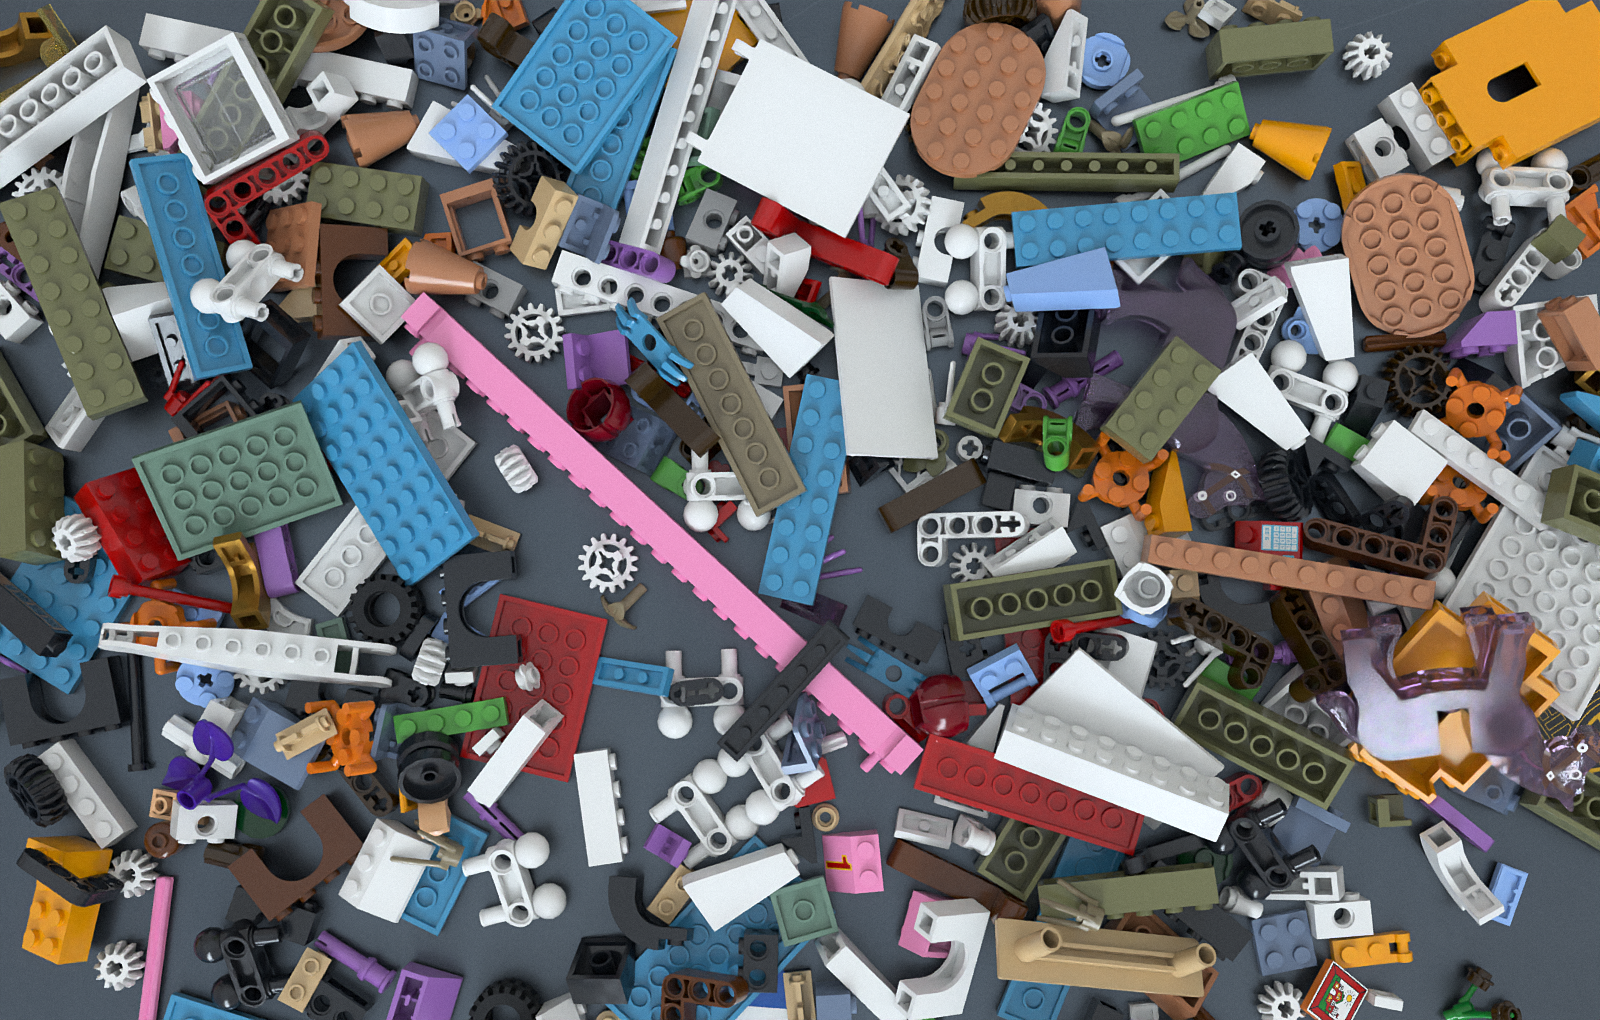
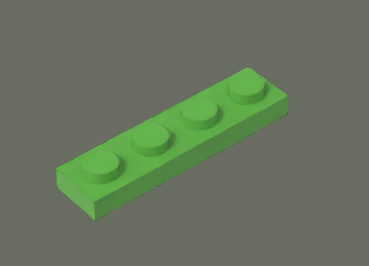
M506 697L393 716L397 744L403 743L405 739L416 733L425 731H436L452 735L510 724Z

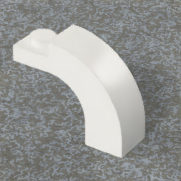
M343 0L350 7L351 19L374 30L406 34L422 32L439 26V1Z
M1444 820L1419 834L1424 852L1445 889L1463 911L1467 910L1480 926L1505 912L1504 905L1484 885L1469 864L1463 850L1462 840Z

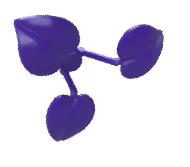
M206 719L200 720L193 730V743L198 752L209 755L207 763L200 771L199 766L193 760L184 756H177L171 760L162 785L178 790L177 800L188 810L195 809L204 800L210 803L214 798L241 789V801L250 812L259 817L272 820L277 824L280 821L282 812L279 796L270 784L259 778H251L247 784L239 783L211 793L213 786L210 780L205 777V773L214 763L215 758L220 761L229 760L233 756L234 745L229 735L219 726Z

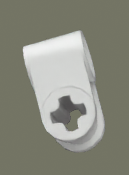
M960 814L953 830L951 841L961 847L970 850L974 849L981 855L987 856L995 846L996 834L985 827L982 822L965 814Z

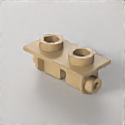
M1248 0L1242 9V12L1269 25L1284 19L1299 22L1303 16V12L1298 10L1299 6H1294L1284 0H1280L1279 3L1275 0Z
M147 93V96H142V101L139 102L142 123L151 124V127L143 128L144 147L147 148L148 153H159V150L165 151L162 142L159 104L152 98L151 94Z
M469 514L471 521L480 534L469 544L490 552L515 550L521 535L520 533Z
M324 708L275 734L277 741L273 744L276 751H283L286 759L289 760L338 734V731L328 709Z
M680 864L652 900L647 910L667 924H670L690 897L683 888L682 877L695 870Z
M307 947L277 1000L303 1013L332 961L328 958V955Z
M811 970L783 973L788 1020H816Z

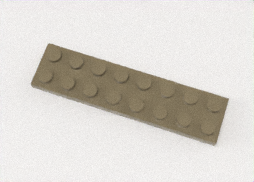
M703 292L656 318L669 344L675 346L683 357L694 364L692 369L682 365L680 367L687 376V381L712 430L721 438L718 442L756 517H760L807 492L808 490L707 293Z

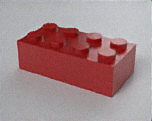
M135 467L87 482L73 497L86 518L91 517L92 524L98 526L97 533L102 536L99 542L120 576H125L126 580H131V584L148 587L154 580L171 578L178 575L191 562L190 558L178 561Z

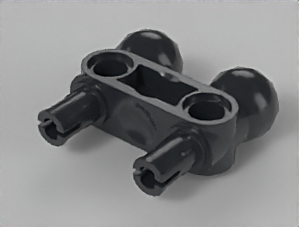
M1280 798L1259 809L1254 806L1239 807L1234 812V815L1226 819L1216 842L1205 838L1207 848L1214 854L1221 856L1229 855L1239 846L1252 865L1246 866L1237 876L1238 890L1247 900L1261 901L1266 899L1272 890L1281 891L1287 889L1294 880L1300 877V870L1321 861V855L1313 844L1292 855L1289 854L1269 827L1268 823L1286 815L1288 812L1286 805ZM1248 822L1253 827L1245 828L1240 823ZM1273 869H1282L1285 873L1279 874L1273 871Z
M240 920L235 922L230 928L208 927L196 936L194 953L198 959L205 963H217L224 959L230 973L219 977L213 983L211 999L218 1008L233 1010L241 1004L250 1008H257L262 1006L266 1000L273 999L276 993L282 992L292 973L274 975L264 949V945L283 942L285 932L281 924L258 928L249 921Z

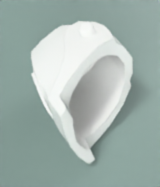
M1140 561L1127 572L1114 595L1127 607L1139 612L1141 615L1153 614L1168 603L1171 591L1174 588L1171 582L1174 576L1170 573L1166 575L1159 567Z

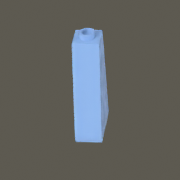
M1105 247L1006 273L1008 285L1003 286L1007 302L1013 301L1015 312L1120 307L1118 290Z

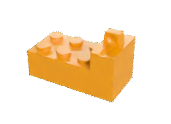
M77 835L28 837L26 848H33L44 853L78 878L108 874L113 853L112 849L107 847L101 849L97 843ZM37 880L26 932L23 936L22 948L57 965L87 961L101 903L87 907L76 906Z

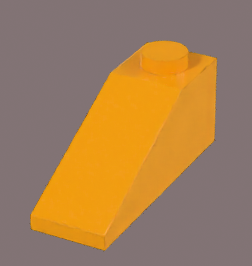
M1170 451L1165 462L1152 472L1145 503L1151 506L1152 511L1145 518L1144 524L1148 535L1178 538L1193 530L1176 451Z

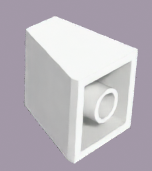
M165 282L102 289L132 362L157 354L158 350L148 318L154 314L173 312Z
M1395 420L1385 422L1384 424L1381 422L1371 432L1370 435L1373 438L1367 446L1364 444L1356 451L1353 456L1356 460L1351 467L1384 501L1402 495L1410 498L1415 506L1449 461Z

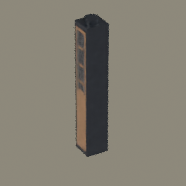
M0 572V623L38 656L57 658L66 649L67 643L73 634Z

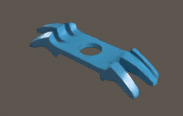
M633 297L627 301L629 314L617 303L615 309L618 316H616L615 321L620 334L625 335L653 364L657 370L656 373L676 387L681 384L679 380L686 382L687 376L675 366L672 360L688 369H692L694 364L683 357L675 346H671L647 320L648 316L638 309ZM648 334L654 336L656 340V347L652 351L648 350L645 346V338Z
M859 636L857 640L874 651L875 654L873 656L851 644H848L846 647L869 664L866 667L849 657H846L845 662L874 677L908 699L919 685L920 680L924 681L928 678L887 654L862 636ZM892 665L898 666L902 671L901 678L895 682L889 681L885 674L886 669Z

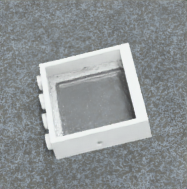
M232 32L146 79L151 87L149 91L152 98L160 104L165 113V122L176 133L181 151L189 157L193 165L192 171L195 177L203 184H216L300 139L245 34Z

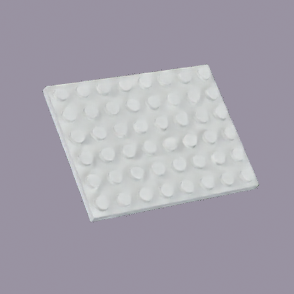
M1543 445L1526 460L1517 476L1546 496L1552 470L1569 465L1566 464L1567 462L1561 456ZM1501 503L1498 512L1491 519L1442 604L1460 616L1484 590L1554 640L1561 652L1540 674L1552 681L1560 693L1550 706L1570 720L1577 721L1581 718L1600 683V546L1551 526L1540 531Z

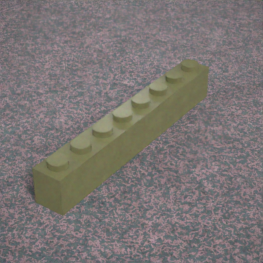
M1013 152L1011 157L994 171L990 170L974 178L954 177L953 190L1157 192L1161 188L1165 193H1174L1180 180L1179 154Z

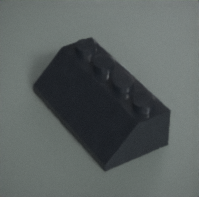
M1103 309L1039 311L1031 361L1064 378H1093Z

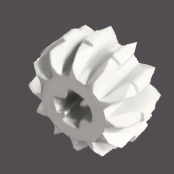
M1372 31L1367 32L1364 36L1360 33L1345 46L1347 52L1343 55L1342 59L1349 62L1345 66V70H1354L1352 78L1357 77L1359 74H1361L1363 81L1368 80L1371 76L1377 78L1382 74V71L1389 67L1390 63L1388 60L1392 57L1393 53L1386 50L1390 46V42H1381L1382 34L1374 38Z
M734 252L729 253V259L725 260L723 254H719L721 263L719 264L712 260L710 265L715 270L707 271V277L713 278L708 283L709 287H717L715 292L717 296L722 295L724 291H727L737 281L742 284L749 278L754 279L753 274L747 273L752 269L751 264L743 265L745 261L743 255L739 256L735 261ZM731 270L732 274L736 272L733 281H729V278L724 279L726 278L727 271Z
M1013 303L1011 306L1005 304L1000 310L1001 312L997 313L995 317L994 332L1001 333L998 337L999 341L1006 339L1008 340V347L1016 343L1019 349L1023 348L1025 343L1031 345L1034 341L1038 317H1035L1037 311L1015 312Z
M518 446L506 447L495 456L496 465L514 492L521 493L524 490L527 491L538 482V476Z
M82 513L62 517L59 521H56V526L52 528V532L55 535L52 540L57 545L56 550H60L61 557L68 558L71 563L82 560L86 561L96 555L97 550L102 548L99 542L102 536L97 533L98 526L92 524L91 517L86 518Z
M971 543L969 553L968 548L962 545L960 549L963 556L957 552L952 554L955 559L959 560L958 563L949 564L950 568H958L959 570L951 575L953 579L962 576L960 582L983 579V577H993L982 564L994 555L984 556L987 551L986 546H982L979 552H977V543ZM972 558L976 559L975 563L980 565V568L975 570L974 574L970 573L971 569L966 568V564L971 563Z
M426 638L422 643L412 672L413 680L426 686H436L440 681L446 664L445 649L449 644L436 638Z
M136 849L133 852L129 850L121 853V857L118 856L111 861L114 867L109 868L108 873L124 883V888L121 892L124 891L125 898H130L134 894L137 897L144 895L146 890H150L155 886L152 880L157 879L159 876L158 873L153 871V868L157 867L158 863H150L152 855L149 853L143 855L142 849Z
M121 940L117 944L111 943L107 945L105 951L100 952L96 956L100 962L95 964L94 969L101 972L96 980L104 978V988H109L113 985L115 991L123 989L124 986L130 988L135 985L136 980L144 975L141 968L145 967L146 962L141 961L139 958L143 955L144 951L135 952L136 943H131L127 946L126 940ZM119 962L122 964V967H123V968H120V967H119V965H118Z
M1274 981V989L1264 985L1267 994L1258 995V999L1263 1003L1257 1006V1010L1263 1013L1262 1020H1297L1298 1017H1306V1013L1300 1008L1304 999H1301L1302 992L1298 988L1293 989V985L1289 982L1282 986L1279 981ZM1284 1002H1285V1003H1286L1285 1007H1284L1283 1009H1282L1281 1007H1279V1008H1280V1010H1279V1009H1278L1279 1004L1282 1003V1004L1284 1005Z

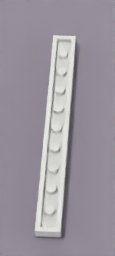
M738 0L735 9L758 42L762 39L808 62L765 0ZM883 167L868 196L889 224L910 209L911 205Z

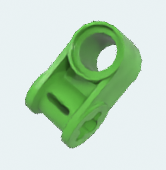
M1075 107L1068 111L1062 122L1052 152H1083L1091 119L1086 109ZM1070 118H1079L1082 121V127H1073L1070 124Z
M705 165L695 166L686 170L678 194V205L684 206L695 202L704 196L707 188L715 192L719 190L723 185L722 174ZM707 172H715L717 174L714 181L709 183L703 181V177ZM683 184H685V187H686V189H687V192H685V190H684V188H683Z
M1048 415L1043 417L1042 447L1044 464L1051 471H1062L1069 465L1070 447L1073 437V416H1068L1067 419L1049 418ZM1056 451L1062 453L1058 456L1051 455L1052 452Z
M664 456L651 475L650 480L669 492L672 491L687 500L683 490V483L686 479V473L689 472ZM698 480L695 487L697 492L701 494L704 491L703 484Z

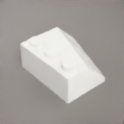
M1597 294L1575 296H1589L1591 302L1593 303L1595 309L1598 312ZM1548 301L1514 305L1505 310H1515L1518 344L1507 347V352H1503L1504 362L1517 385L1523 389L1530 386L1531 383L1546 378L1566 367L1537 316L1538 312L1545 309L1544 304Z

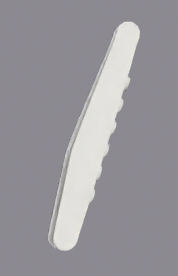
M139 88L73 136L64 168L61 194L97 279H99L117 209Z
M103 623L98 647L104 650L139 654L250 676L379 688L391 687L392 680L381 676L356 675L359 654L370 653L391 656L397 653V647L388 644L262 630L127 625L118 623ZM106 633H109V638L105 640ZM136 636L157 637V647L135 643ZM337 651L352 652L349 674L334 672Z

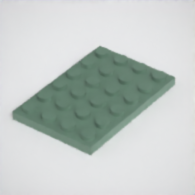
M302 400L132 457V462L178 561L214 549V537L242 532L244 537L247 538L343 504Z

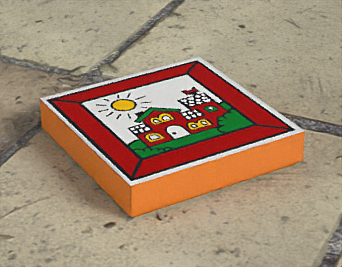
M1326 958L1300 1008L1315 1020H1353L1368 989L1336 962Z

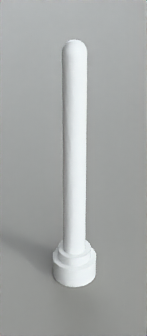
M1232 74L1220 77L1213 86L1112 117L1111 123L1116 127L1130 123L1133 119L1237 80Z
M1223 145L1181 168L1179 182L1229 155L1231 147ZM1137 192L1133 195L1121 194L1114 198L1112 203L1147 200L1156 192Z

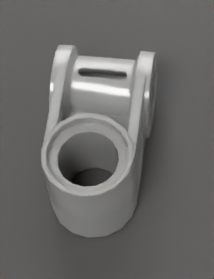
M939 296L929 297L921 308L926 351H931V348L947 345L949 348H953L954 337L949 319L948 305ZM931 303L938 304L941 308V315L937 317L931 316L927 311V306Z

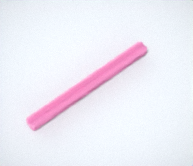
M160 876L156 879L138 1020H156L174 882L171 876Z

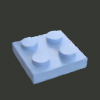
M468 94L429 132L430 136L469 174L509 136Z

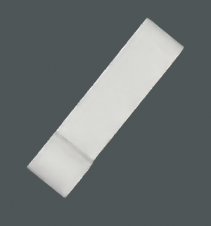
M1543 228L1523 242L1480 297L1479 307L1483 313L1505 311L1512 307L1540 271L1551 279L1564 277L1581 265V253L1578 249H1575L1571 255L1557 264H1553L1530 243L1533 238L1547 229Z
M1245 269L1235 276V279L1231 282V290L1234 295L1241 297L1270 279L1271 276L1255 269ZM1243 277L1250 280L1251 289L1243 287L1241 282ZM1281 282L1287 298L1288 289L1283 282ZM1284 304L1264 315L1266 321L1264 326L1254 321L1239 330L1224 366L1248 350L1244 344L1245 338H1249L1254 342V350L1248 351L1252 352L1259 361Z
M1015 511L926 514L919 519L917 524L918 559L925 566H942L948 559V539L1018 538L1024 536L1029 531V519L1026 515ZM989 517L993 521V528L988 533H985L982 530L981 524L985 518ZM962 518L965 521V529L958 534L954 529V524L958 519ZM932 519H935L938 523V529L934 534H930L927 529V525ZM1017 520L1021 523L1015 530L1010 527H1002V522L1008 523ZM932 547H935L939 553L938 558L934 562L928 558V551Z

